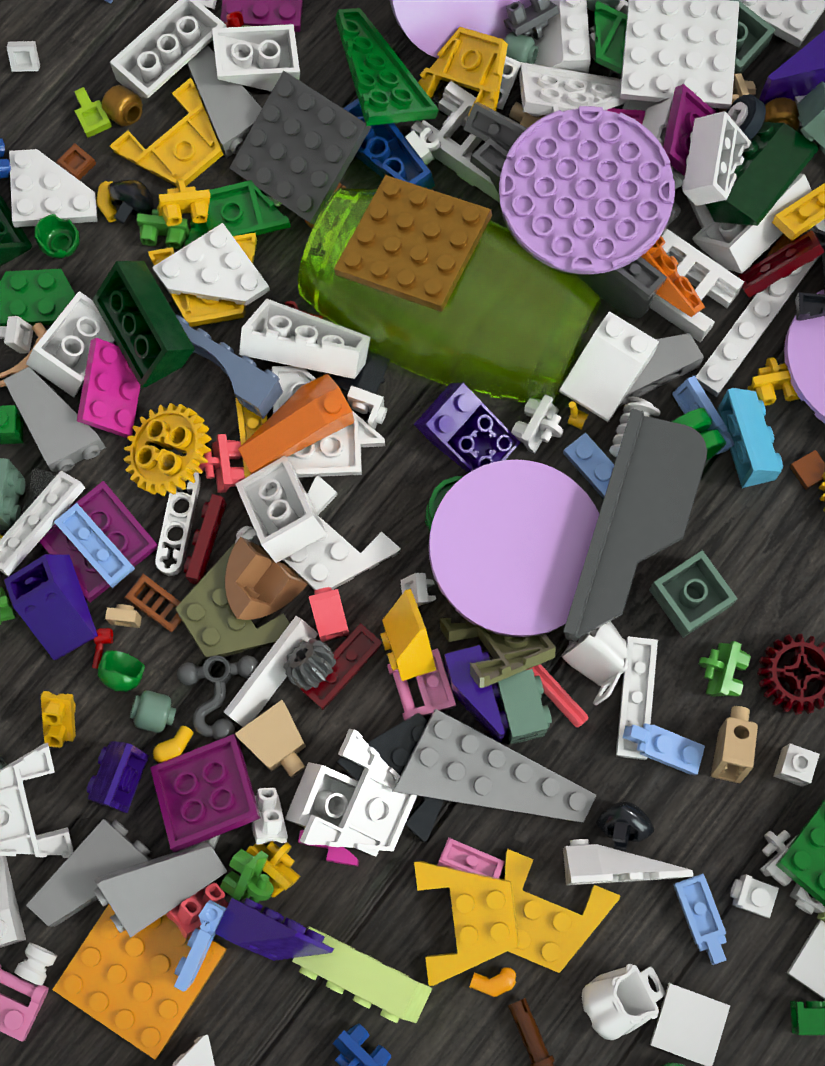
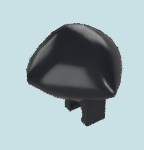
M120 180L108 185L112 201L120 205L114 219L124 224L130 212L136 217L138 213L152 215V210L155 209L149 189L142 182L137 180Z
M627 801L618 802L607 808L596 821L597 826L605 835L615 841L614 849L626 851L628 841L640 842L654 832L653 824L647 815L637 805Z

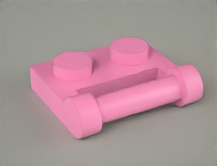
M438 648L431 650L436 671L415 677L424 706L415 707L407 680L402 681L398 670L392 671L390 664L387 665L389 674H393L404 709V713H402L404 720L416 713H420L425 717L431 715L435 709L444 711L456 707Z
M0 965V983L31 997V1002L28 1006L0 993V1032L22 1042L26 1040L49 988L44 985L36 986L2 970Z

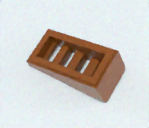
M145 574L139 578L124 598L171 633L181 622L177 613L170 622L165 620L173 607H177L181 602ZM147 586L150 590L140 601L137 599V596ZM157 593L160 597L149 608L146 604ZM164 600L168 601L167 607L158 615L155 611Z

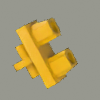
M183 179L176 180V188L167 189V194H159L158 216H163L167 226L181 224V214L191 213L192 222L194 223L207 222L210 203L209 190L196 191L195 186L185 187Z
M774 357L766 359V367L758 368V376L752 377V384L747 387L748 390L756 391L758 400H762L765 406L775 403L777 399L775 390L782 389L786 401L800 399L790 382L791 376L785 363L778 365Z
M43 691L41 695L44 744L48 743L50 747L61 748L65 741L73 742L76 736L74 716L76 705L73 694L54 695L49 691Z
M273 841L268 846L264 844L256 845L255 843L246 850V852L253 856H256L261 850L269 855L263 871L270 876L269 881L274 887L272 897H276L283 890L290 888L301 877L290 868L295 861L287 854L292 848L288 842L281 848Z

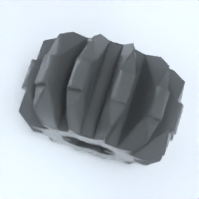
M312 638L308 642L302 641L299 647L294 648L293 653L287 656L288 661L283 667L286 670L285 674L289 677L288 679L294 685L307 691L311 687L317 688L320 682L326 681V677L333 673L332 667L336 664V660L326 643Z

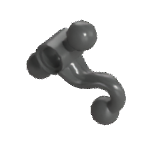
M215 655L208 658L204 665L200 667L192 662H186L179 666L177 678L183 685H193L200 678H207L214 685L213 698L202 703L193 714L192 722L195 730L200 735L220 740L235 734V726L231 720L221 718L214 722L213 725H207L205 723V716L223 704L226 697L225 684L231 680L233 675L239 674L244 679H248L259 665V661L255 657L246 655L236 663H229L224 657ZM217 663H223L226 667L224 675L220 678H213L211 675L212 667Z

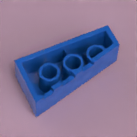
M358 98L344 107L345 110L365 122ZM394 123L371 125L372 127L355 157L382 178L387 175L427 189L435 186L431 171Z

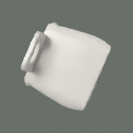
M611 621L580 637L578 642L570 640L567 649L561 655L571 667L595 682L598 686H601L593 702L594 705H598L611 695L620 675L628 667L626 641L621 637Z
M628 964L626 967L601 974L587 984L582 990V1004L584 1011L591 1019L593 1029L604 1039L615 1040L622 1035L634 1031L651 1018H657L659 1009L656 1002L665 996V990L652 967H648L640 972L636 965ZM648 976L653 979L657 992H654L650 987Z

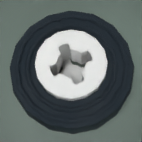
M749 94L737 98L732 103L730 109H727L726 113L748 139L751 140L762 127L766 108L762 101Z

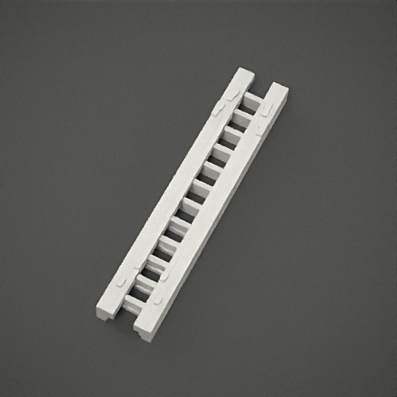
M450 81L445 87L443 98L439 101V110L449 116L444 121L441 130L439 131L423 120L422 122L416 121L411 127V131L414 130L420 137L422 130L429 127L433 133L427 137L426 142L432 143L438 138L441 143L437 150L430 151L433 157L455 171L460 178L470 185H475L500 203L499 194L490 177L470 162L473 150L482 139L470 134L463 144L459 145L450 138L460 125L465 126L469 117L468 114L476 99L472 94L453 81ZM667 229L662 236L666 242L662 247L669 257L674 256L679 263L677 265L678 274L686 277L692 285L697 287L695 291L701 301L708 295L725 308H728L739 294L744 281ZM657 294L650 305L652 310L685 333H690L698 342L704 339L715 323L701 312L690 317Z

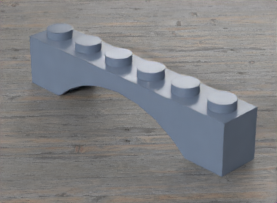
M176 315L195 348L193 352L209 359L220 367L231 380L239 403L264 419L283 393L279 377L268 369L265 371L260 370L249 357L243 355L241 358L237 356L230 346L224 342L219 344L214 342L207 332L200 328L194 330L184 318Z

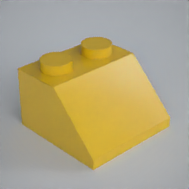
M411 589L405 590L382 620L385 632L380 634L385 651L390 649L392 651L387 654L392 671L398 670L402 681L436 671L426 627Z

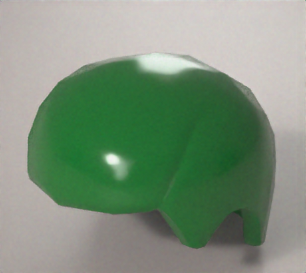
M50 214L41 218L35 226L34 237L40 250L49 257L59 259L69 257L75 253L80 244L79 231L70 219L64 220L58 218L55 214Z
M108 650L104 652L97 673L101 682L106 687L114 691L128 692L136 688L141 682L145 666L137 658L127 653Z

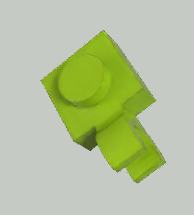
M84 87L74 91L81 108L74 111L87 138L112 127L106 112L102 109L100 100L91 102Z

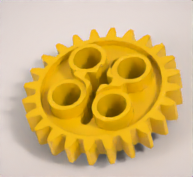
M169 403L168 408L159 405L158 413L150 409V418L148 419L141 416L140 421L142 425L140 427H132L136 432L135 436L127 437L132 444L124 447V450L130 453L129 456L124 458V461L130 464L125 469L126 472L132 474L130 479L137 483L139 488L153 495L158 493L165 496L167 491L174 495L176 494L177 486L185 490V481L189 480L194 483L193 474L195 472L203 473L199 465L200 463H208V460L203 455L204 453L211 452V449L205 445L212 439L205 434L209 427L203 424L204 419L191 408H186L182 404H179L177 407ZM155 443L169 450L175 449L180 453H185L186 456L177 455L172 451H168L166 449L160 450L155 446H150L148 444Z

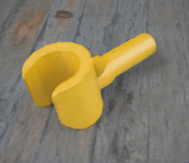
M571 401L569 403L571 415L567 423L582 430L589 414L578 410L576 403Z

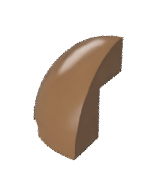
M240 537L232 549L226 568L225 589L229 606L237 619L251 620L270 615L290 603L308 585L286 563H275L263 547L250 540Z

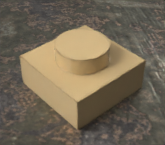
M117 604L116 608L107 607L105 619L111 625L140 628L142 618L134 610L133 606Z

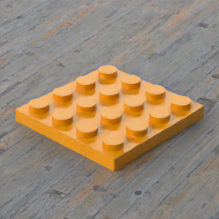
M108 904L52 990L157 1060L227 948L213 940L194 982L183 992L174 987L178 978L174 972L183 956L187 958L191 947L187 946L191 936L185 939L179 927L166 916V913L130 937L126 930L122 933L118 931L110 918L115 912L110 904Z

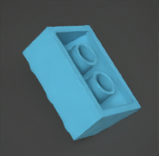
M738 388L728 389L717 409L725 423L724 425L727 427V432L730 433L735 444L730 448L742 488L776 480L783 469V463L780 454L775 453L772 444L774 443V434L772 428L766 425L764 419L766 410L763 401L758 400L756 391Z

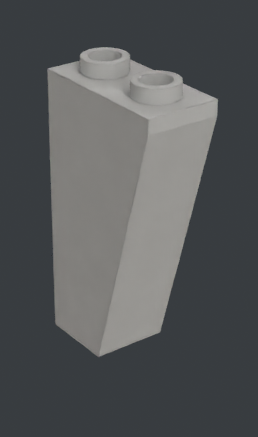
M207 46L195 55L187 65L222 152L228 158L232 154L238 153L262 108L242 85L217 79L215 54Z
M690 333L655 339L659 343L653 357L619 406L627 403V397H640L700 367L704 356Z
M30 366L4 379L42 456L54 474L60 471L67 472L75 466V463L83 459H92L99 455L101 450L106 448L98 434L89 425L78 422V414Z
M103 819L26 906L50 927H56L98 900L94 893V890L98 888L94 881L96 878L152 860L148 857L151 851L139 840L133 843L125 835L129 831L116 819L112 823Z
M204 842L178 852L99 876L94 880L98 886L94 893L103 907L110 904L115 912L110 918L118 931L122 933L126 930L129 936L132 937L218 879L227 870L212 846Z

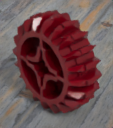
M800 633L796 635L795 641L790 634L784 637V643L776 639L773 642L774 648L768 646L765 649L768 657H761L759 660L765 667L758 669L757 674L766 676V679L759 682V686L769 687V690L764 693V697L767 698L773 694L776 699L772 702V705L776 707L783 702V712H789L793 706L795 715L802 714L803 708L807 714H811L814 712V706L819 710L825 707V653L822 651L825 647V642L815 646L814 636H810L806 642H804L803 634ZM794 652L790 666L777 668L781 655ZM807 656L815 661L818 668H814L808 663ZM797 668L801 670L800 673H804L805 677L801 680L797 679L798 675L794 676L793 671ZM779 680L786 681L789 684L791 694L781 686ZM821 680L817 692L813 696L804 697L807 682Z

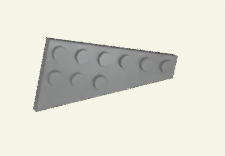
M437 709L433 711L392 791L584 823L596 798V794Z

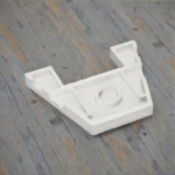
M317 475L307 495L319 515L337 496V492ZM320 518L327 535L284 558L282 561L302 577L315 591L325 587H331L334 590L354 579L358 574L378 566L379 563L390 557L398 555L401 552V548L381 531L360 553Z
M349 729L338 755L364 767L362 775L339 827L311 815L300 842L308 845L394 851L417 795L392 792L400 775L381 759L380 754L362 739L363 736L358 731Z
M48 743L42 744L0 769V856L35 854V857L62 855L63 858H69L74 852L68 827L40 835L35 834L23 785V780L55 773Z

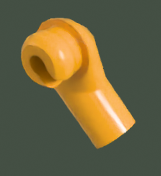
M504 967L501 969L500 974L490 979L474 972L469 987L492 997H497L512 990L516 984V973L512 968Z

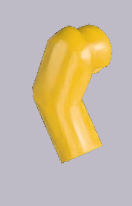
M104 181L98 187L96 205L108 222L112 223L116 221L114 216L117 213V209L112 204L108 185L113 183V181Z
M180 726L174 738L161 742L154 748L153 756L155 761L162 763L180 756L194 734L193 731L187 726Z

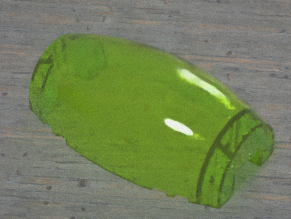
M340 188L334 192L319 214L304 249L298 273V290L302 298L312 305L323 317L326 316L335 324L370 336L369 350L412 373L446 386L450 383L463 382L473 393L477 391L491 394V397L499 399L503 396L518 399V402H528L529 398L542 400L544 395L553 398L552 403L553 405L555 404L560 393L559 390L566 380L571 361L585 332L589 331L601 303V297L577 274L560 271L543 264L517 243L507 227L492 220L489 221L443 312L337 276L334 268L377 189Z

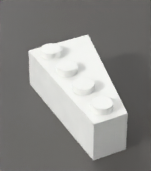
M266 298L242 326L239 355L355 379L366 364L370 336Z

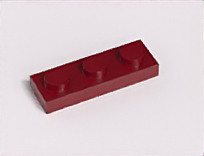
M811 230L739 274L738 278L744 281L743 290L750 298L756 293L764 291L768 286L781 278L789 276L794 270L804 264L814 261L825 251L817 236Z
M212 494L210 502L206 501L204 503L201 518L204 519L201 529H196L192 544L195 546L192 557H187L184 565L186 578L192 584L197 585L205 575L227 506L222 496Z
M360 623L334 651L336 664L332 667L333 673L326 677V681L320 682L317 688L311 687L307 691L301 688L300 690L318 707L324 710L380 649L383 642Z

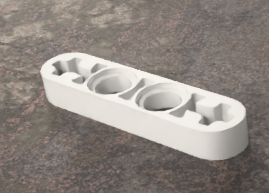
M196 472L193 474L195 482L189 481L187 484V491L192 493V495L184 493L183 489L178 486L176 494L169 493L156 554L157 568L166 576L177 575L184 566L201 485V477ZM180 499L189 502V508L184 513H176L174 511V504ZM173 527L183 529V536L178 541L168 539V532ZM165 545L172 548H180V551L173 550V558L177 563L171 564L168 569L163 560L169 559L170 550L165 548Z

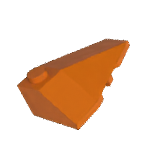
M660 236L656 243L641 257L667 277L665 283L657 290L656 294L692 317L705 308L690 281L678 274L677 265L679 263L674 256L669 257L662 247L666 242Z
M327 373L300 387L238 450L252 475L285 455L288 457L353 424V411L339 386Z

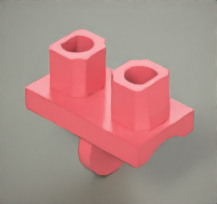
M226 434L217 435V441L212 443L211 452L204 453V458L208 460V463H200L199 465L202 471H206L207 479H213L216 476L217 493H226L230 487L236 486L237 482L245 478L244 467H230L229 461L230 459H240L242 457L238 450L241 446V441L227 440Z
M214 882L173 908L166 916L179 927L186 939L192 935L195 928L200 930L201 922L198 915L209 900L227 908L229 903L224 899L225 893Z

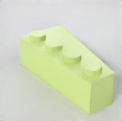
M308 928L325 936L323 943L334 948V950L328 954L294 958L292 962L301 966L300 973L316 980L318 975L328 980L326 987L340 994H343L344 990L355 994L353 1001L370 1009L372 1004L382 1009L380 1015L395 1023H398L399 1018L417 1023L432 991V987L409 978L408 975L386 966L362 952L356 951L353 947L317 929Z

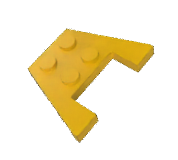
M459 27L437 53L439 58L430 68H425L420 74L422 78L418 83L432 99L440 80L453 81L459 86L478 91L479 93L474 103L479 102L496 111L508 44L503 39Z
M191 78L172 93L173 97L188 114L152 145L145 149L129 130L110 145L114 153L176 186V180L183 179L186 187L224 155L196 85Z
M256 233L233 236L253 263L257 245ZM171 247L148 251L155 266L174 254L175 251ZM170 293L182 317L189 323L190 327L244 318L245 305L221 299L219 301L197 298L196 295L184 293L180 295Z
M507 849L504 880H509L512 883L519 946L508 952L560 973L618 902L620 895L593 885L582 915L523 891V886L534 859Z
M424 861L414 862L417 891L450 888L457 953L427 955L425 957L429 986H434L519 946L511 881L456 870L451 867L429 864Z

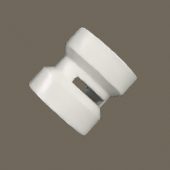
M29 943L25 950L28 959L18 963L14 973L27 981L42 986L47 977L45 966L53 965L57 955L39 945Z

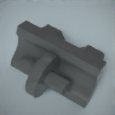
M530 0L531 6L524 8L520 1L506 6L508 18L504 20L505 27L507 29L510 28L516 36L521 34L529 36L532 34L536 40L543 37L542 28L548 25L547 20L559 14L557 5L550 0Z

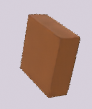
M75 143L56 161L60 167L78 180L96 165L95 159Z
M816 450L789 466L805 490L824 480L822 475L825 472V463Z

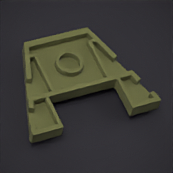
M235 543L175 608L176 613L206 660L215 655L223 657L260 646L261 648L271 646L273 643H276L290 624L283 613L263 626L256 628L251 620L237 619L233 614L226 596L225 575L227 563Z
M451 618L440 619V630L448 642L479 637L493 657L492 660L470 663V675L479 688L487 687L555 658L556 647L546 634L530 637H511L495 634L492 631L472 624L468 620H466V623H451Z

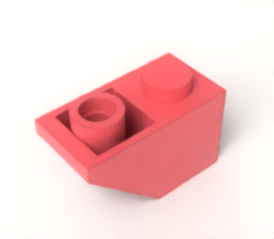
M325 587L314 591L315 595L309 596L320 640L325 642L350 635L338 589L332 590L331 587Z

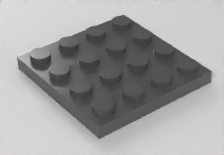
M283 70L229 168L247 181L252 180L256 187L309 223L315 225L372 126H366L364 121Z

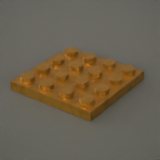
M385 175L334 268L335 274L443 312L492 217L491 209Z

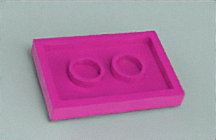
M99 338L92 339L77 421L127 438L132 436L133 433L132 427L135 421L140 384L117 345Z

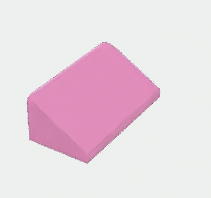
M448 837L437 865L499 878L505 861Z

